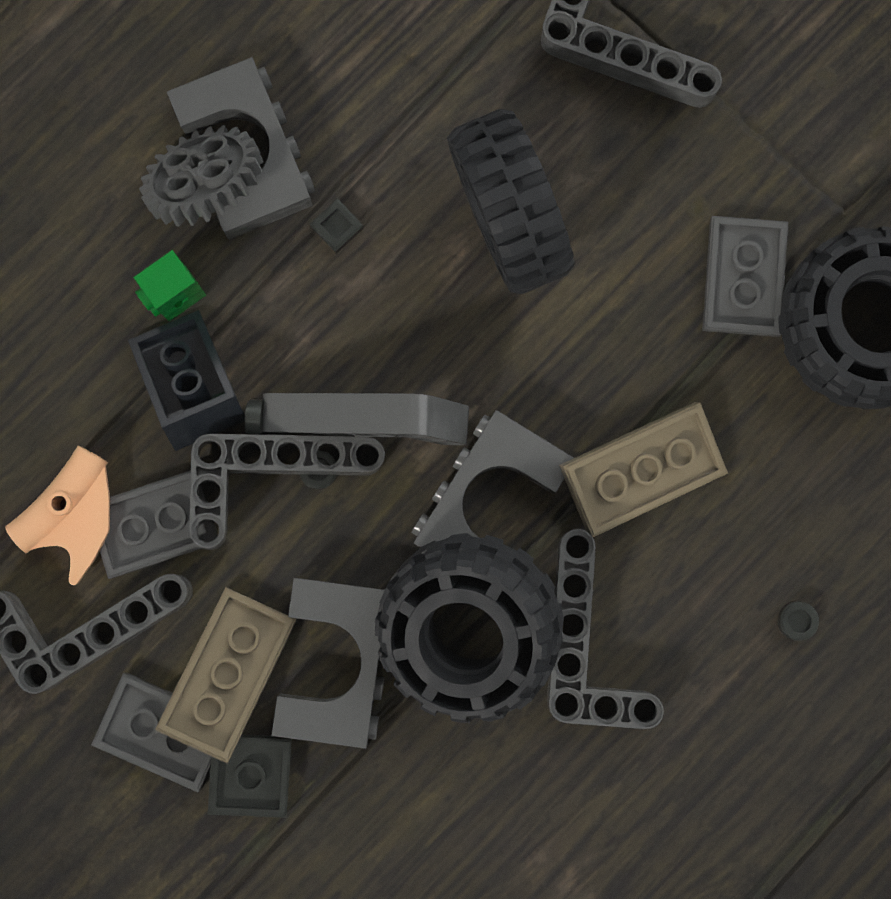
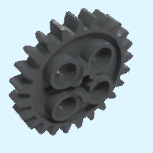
M222 125L217 132H214L212 127L209 126L202 135L195 130L192 133V138L188 140L182 136L179 137V145L176 147L167 145L168 153L165 155H155L154 157L158 163L147 165L146 169L149 174L141 177L144 185L139 190L143 195L141 197L156 220L161 218L166 225L173 220L176 226H180L187 219L190 225L193 226L199 217L203 216L204 220L208 222L210 221L211 213L217 212L220 215H224V207L228 204L234 207L238 206L236 200L238 196H249L250 193L246 187L258 184L255 176L263 172L260 167L263 159L254 139L250 138L247 131L240 133L238 127H234L228 132L226 126Z

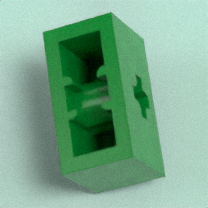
M173 250L133 277L140 286L135 293L143 305L155 317L162 314L169 322L207 296L189 269Z

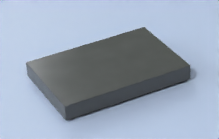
M712 216L710 218L702 331L779 337L781 335L779 334L778 317L780 316L781 298L784 293L788 222Z
M191 471L110 497V532L100 549L108 579L202 549L193 542L189 532ZM202 485L199 491V497L201 501L208 503ZM206 521L201 524L198 529V536L201 541L208 543L218 537L215 522Z
M127 672L123 673L91 745L199 792L210 770L211 756L155 730L173 693Z

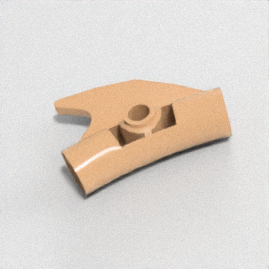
M79 445L45 491L25 511L5 526L11 539L24 553L49 546L65 548L70 554L69 583L71 585H77L95 561L110 532V493L106 470L108 462ZM65 498L66 507L62 510L60 503Z

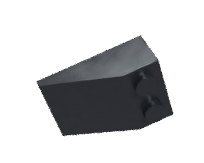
M199 310L128 340L161 427L175 451L194 444L196 439L202 435L217 434L245 421L244 412Z

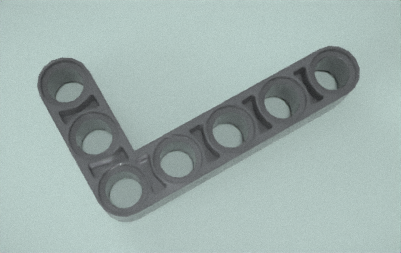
M564 0L551 1L541 35L542 48L551 56L693 107H705L715 98L721 87L722 77L717 67L712 64L584 19L590 0H581L576 5H569ZM561 28L567 32L568 37L563 40H556L551 37L549 31ZM589 41H597L601 43L604 50L599 53H592L587 50L585 44ZM628 53L633 54L639 59V64L628 66L621 60V56ZM662 66L669 67L673 70L675 77L664 79L658 74L657 68ZM703 79L708 82L711 90L700 92L694 87L693 81Z
M392 393L262 394L261 433L406 437L434 444L467 445L469 406L430 395Z
M245 434L202 435L196 439L191 451L190 537L195 544L206 550L217 549L225 542L228 530L229 473L372 475L381 468L384 462V447L378 440L371 437ZM207 444H216L221 448V457L214 463H204L200 458L202 448ZM250 444L257 446L261 450V456L257 462L245 464L240 461L239 453L244 446ZM284 446H295L300 451V458L296 463L286 465L280 462L278 453ZM324 446H331L338 451L339 459L333 465H323L317 459V452ZM362 447H371L376 451L378 460L372 466H363L357 461L356 452ZM209 482L216 483L220 487L218 499L211 503L201 501L199 491L202 485ZM206 521H213L219 526L218 537L208 543L201 541L198 536L199 527Z
M581 529L570 530L559 539L554 593L558 604L561 603L563 618L568 614L577 615L581 620V629L574 636H567L562 632L563 639L558 659L548 678V709L554 718L564 723L636 729L653 728L660 723L664 714L663 705L655 695L643 690L586 686L596 547L593 537L587 531ZM572 536H579L586 542V553L580 558H573L566 551V543ZM570 575H578L584 582L583 592L577 597H569L563 588L564 580ZM568 653L576 655L579 662L578 669L571 675L560 673L558 661L561 656ZM563 693H570L576 699L574 710L568 714H561L555 709V701ZM602 696L612 697L615 703L614 711L607 717H600L595 713V703ZM642 699L651 700L654 708L652 715L646 720H639L634 715V707Z
M180 574L163 575L47 646L20 599L10 591H0V598L6 604V612L0 619V655L23 691L37 694L53 689L186 606L193 596L192 584L186 577ZM172 580L176 581L182 589L180 599L174 603L168 601L164 595L166 584ZM138 601L144 603L148 609V616L143 623L135 622L131 616V608ZM104 622L109 623L114 629V638L109 644L103 643L98 637L99 626ZM16 631L22 632L26 637V646L22 652L15 650L12 646V636ZM70 643L75 644L81 652L80 659L75 665L69 663L65 658V649ZM36 664L43 666L46 670L47 678L43 685L36 684L32 679V669Z

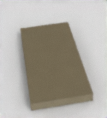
M694 402L559 465L585 530L592 537L728 474L700 402Z
M225 587L155 730L228 764L289 638L296 619Z

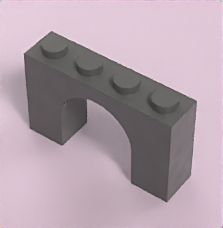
M252 57L167 91L180 126L187 137L192 135L195 130L200 132L209 126L212 127L225 121L243 120L258 126L269 138L268 159L262 168L263 172L255 176L258 184L246 187L250 195L238 196L236 198L238 206L234 207L228 204L224 207V215L216 212L222 229L229 240L313 206L309 194L316 192L308 171L300 173L295 160L301 158V154L294 137L286 138L281 125L287 123L279 101L271 104L267 90L272 89L273 86L265 67L257 69Z
M497 410L491 418L484 415L473 432V435L477 436L478 440L470 451L464 447L452 466L458 470L451 483L444 480L432 498L433 501L438 503L430 517L423 513L411 532L417 536L414 544L421 548L434 540L436 542L441 541L454 534L469 533V536L478 537L467 525L462 507L465 491L478 475L492 469H508L521 474L548 492L555 494L564 480L559 465L574 458Z
M294 578L288 617L333 623L348 631L360 649L361 670L354 686L346 693L335 698L320 699L283 693L278 695L272 736L365 749L368 746L369 739L376 740L379 716L372 715L374 700L382 699L384 677L377 676L380 660L378 655L380 643L378 636H375V618L379 611V602L385 591L384 589Z

